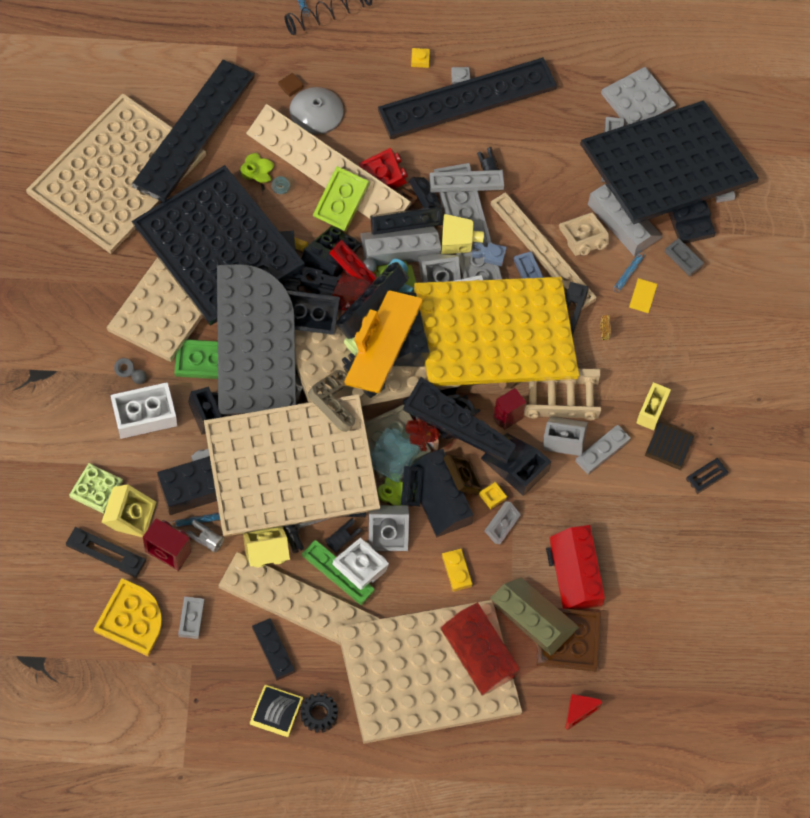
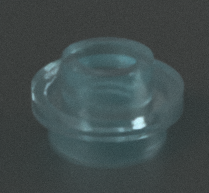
M279 176L272 181L271 187L275 193L285 194L290 188V183L285 177Z

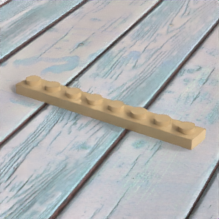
M506 192L491 201L493 209L552 277H562L566 293L570 282L586 286ZM590 289L588 290L582 310L596 301L597 297Z

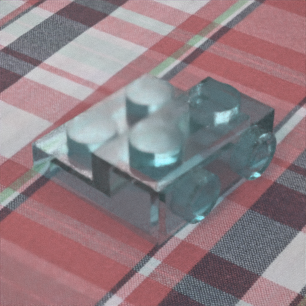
M386 428L377 440L375 448L370 453L372 467L398 483L403 477L404 466H410L419 454V447L414 439L403 438L397 429L392 428L390 430Z

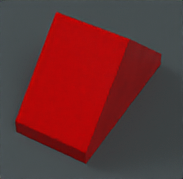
M571 694L565 728L569 730L599 710L602 701L596 698Z

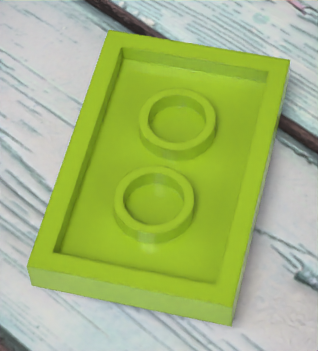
M336 166L313 216L346 232L370 182Z

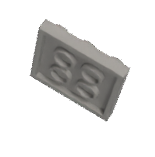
M646 67L609 85L601 91V94L617 115L624 119L625 125L672 111L676 106Z

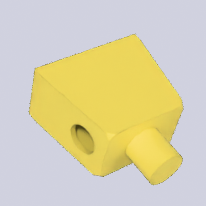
M444 214L441 254L471 252L472 242L483 243L484 232L473 231L472 220Z

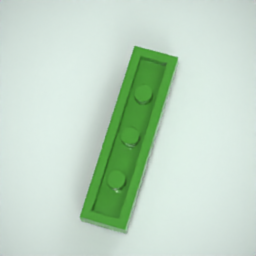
M316 540L302 553L303 558L361 606L375 592V589L369 584L360 590L332 564L333 560L337 557Z

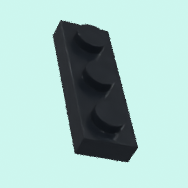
M271 618L252 625V630L276 681L295 673V669Z

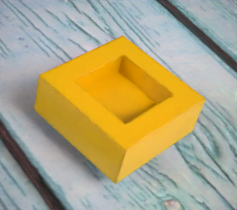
M412 48L411 67L429 68L430 49Z
M496 482L479 493L490 510L507 498Z

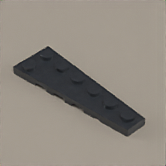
M420 377L403 407V411L504 463H507L516 444L498 431L492 429L487 423L474 417L469 410L463 409L456 404V401L451 397L445 396L440 392V389L423 377Z

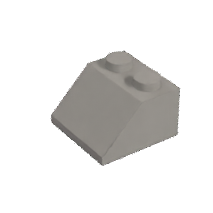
M380 505V510L369 511V544L375 551H408V506Z

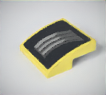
M264 685L250 725L289 737L303 697Z

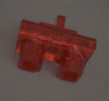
M417 418V421H407L405 431L407 434H410V444L419 445L421 451L427 452L426 443L434 442L438 439V429L433 426L428 427L427 423Z

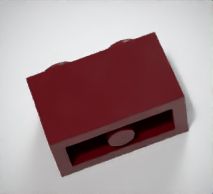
M516 388L496 399L493 418L496 424L501 425L504 430L524 417L526 401Z

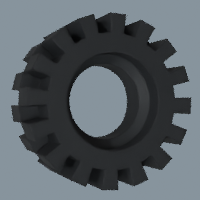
M317 693L316 696L311 694L309 699L306 698L301 706V720L305 727L308 726V730L312 731L313 729L315 733L322 730L323 733L326 729L330 730L332 725H335L338 708L331 696L328 698L325 693L323 695ZM316 706H322L327 710V716L324 719L317 720L311 714L312 709Z

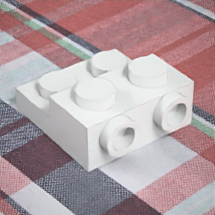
M361 538L335 558L332 563L360 590L370 582L376 581L386 572L389 565L382 555H379L372 549L369 543Z

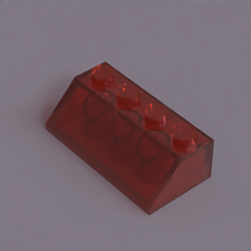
M478 602L461 610L440 627L482 696L517 677L520 668Z

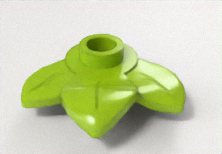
M252 153L246 157L240 172L242 177L247 180L255 179L260 183L270 182L271 178L268 173L274 168V163L269 159H261L258 153Z
M395 473L387 476L384 484L379 486L377 494L382 502H390L392 506H407L401 505L403 482H401L400 474Z

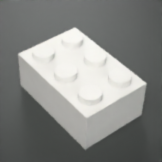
M168 383L110 395L120 439L177 426Z

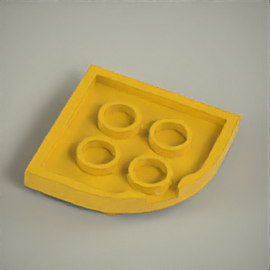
M121 578L93 630L101 636L145 656H149L160 635L162 626L161 612L157 601L147 590Z

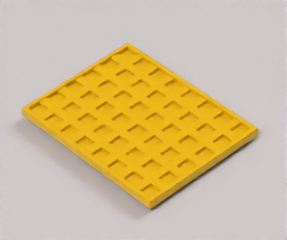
M562 277L414 283V293H416L417 297L423 299L420 313L430 352L425 361L427 381L434 386L578 379L579 371Z

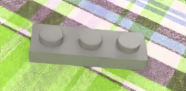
M617 425L584 451L582 456H578L575 462L589 475L626 445L631 438Z

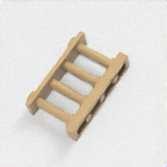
M578 369V379L527 382L529 383V405L525 407L524 416L529 418L551 416L585 418L586 420L599 419L601 407H594L593 385H598L600 369ZM537 383L548 384V405H537ZM556 383H565L567 385V406H556ZM575 384L586 385V407L575 406Z

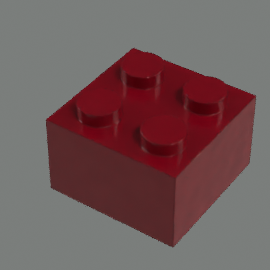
M156 518L143 536L145 552L179 571L191 554L189 535L183 530L177 531L172 528V525L165 520L160 521Z

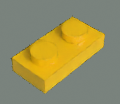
M457 549L442 553V559L452 591L472 587L462 550Z

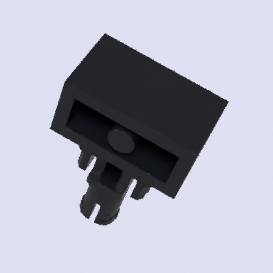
M209 386L190 392L188 403L201 435L206 434L204 420L228 417L220 415L218 410V393H211Z

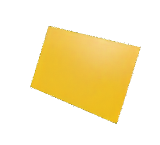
M638 278L629 308L649 313L657 284Z

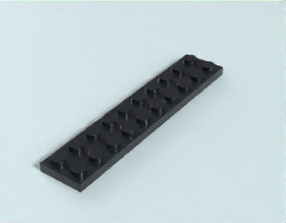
M544 57L378 106V113L389 138L393 139L556 90L557 84Z
M223 59L132 182V187L165 203L252 82L254 74Z

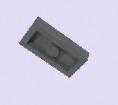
M679 238L665 248L664 252L689 277L704 265V262Z

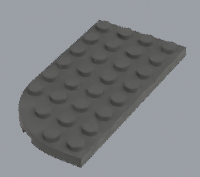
M217 265L218 410L220 415H240L296 405L295 316L293 305L286 289L274 276L260 268L249 265Z

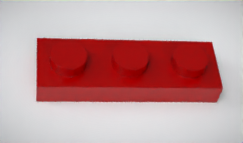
M342 240L329 252L364 290L377 278Z

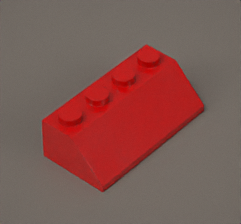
M591 526L570 527L549 537L563 609L579 610L602 607L605 595Z

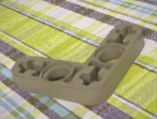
M336 370L314 384L309 390L308 396L338 429L347 432L355 424V419L333 396L346 386L344 381L347 374L342 370Z

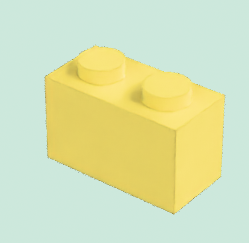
M653 382L639 413L637 424L651 430L655 429L671 389Z

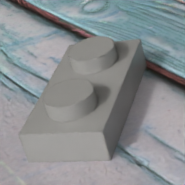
M505 501L485 529L486 534L495 544H501L521 514L511 502Z
M184 596L179 637L199 639L204 599Z

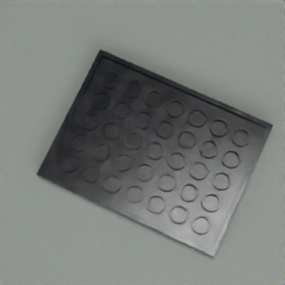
M225 165L170 197L165 203L162 202L131 221L134 228L210 326L218 322L217 265H249L257 267L274 276L280 283L305 268L303 260Z

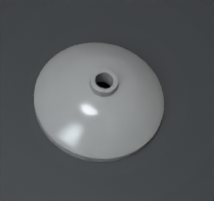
M307 88L299 92L290 104L291 120L310 134L320 135L334 130L343 118L344 110L340 98L334 92L325 88Z

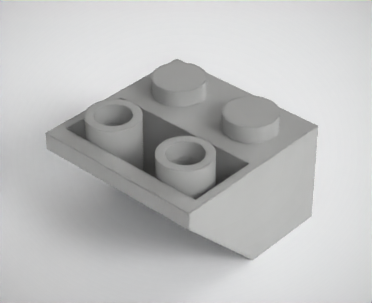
M550 416L544 434V450L582 456L588 422Z

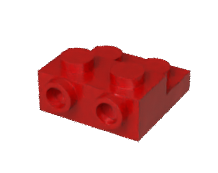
M392 148L358 163L360 168L393 190L407 183L405 178L408 177L405 168L400 166L402 162L401 156L398 152L395 153Z

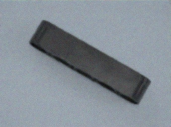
M394 262L386 267L337 320V326L347 339L354 338L356 333L360 331L363 318L368 315L369 310L378 312L389 290L398 292L408 281V275L398 262Z

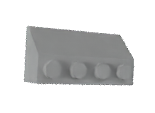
M607 184L590 193L588 206L633 256L662 238V234L649 220L633 224Z
M434 226L376 235L371 234V232L360 234L365 260L368 258L373 259L377 266L388 265L392 259H399L407 263L418 262V256L440 254L441 251L439 235Z

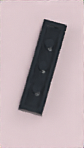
M433 206L370 215L371 234L376 235L443 225L442 207Z

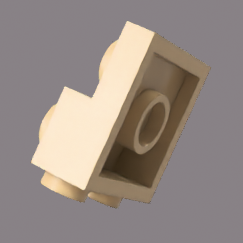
M593 212L559 224L560 231L566 237L568 247L575 256L580 254L585 256L591 250L597 248L602 250L609 245L608 232Z

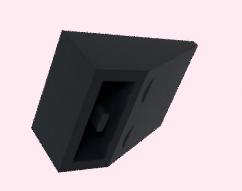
M330 226L304 249L301 259L305 263V267L322 270V274L338 277L344 268L329 252L342 240L356 254L362 243L354 237L343 233L340 229Z
M506 433L504 436L516 444L507 463L487 453L481 459L524 496L549 472L552 461L535 447Z

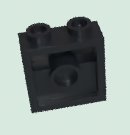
M706 200L669 212L676 236L684 244L715 237L716 233L710 220L711 213Z

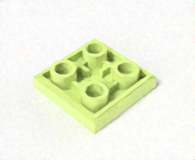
M88 463L69 496L104 514L113 487L121 486L123 479Z

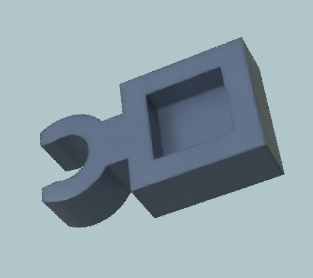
M475 243L474 248L480 251H473L472 257H485V263L502 266L506 247L488 243V247H484L481 243Z

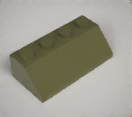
M522 577L503 584L490 598L495 608L550 656L579 628L578 625Z

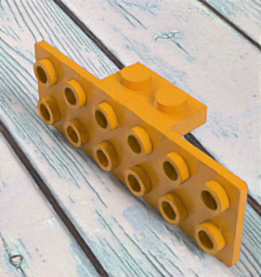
M389 290L378 312L369 310L368 315L363 318L360 331L355 335V343L359 352L345 378V385L375 393L381 392L423 303L422 298Z

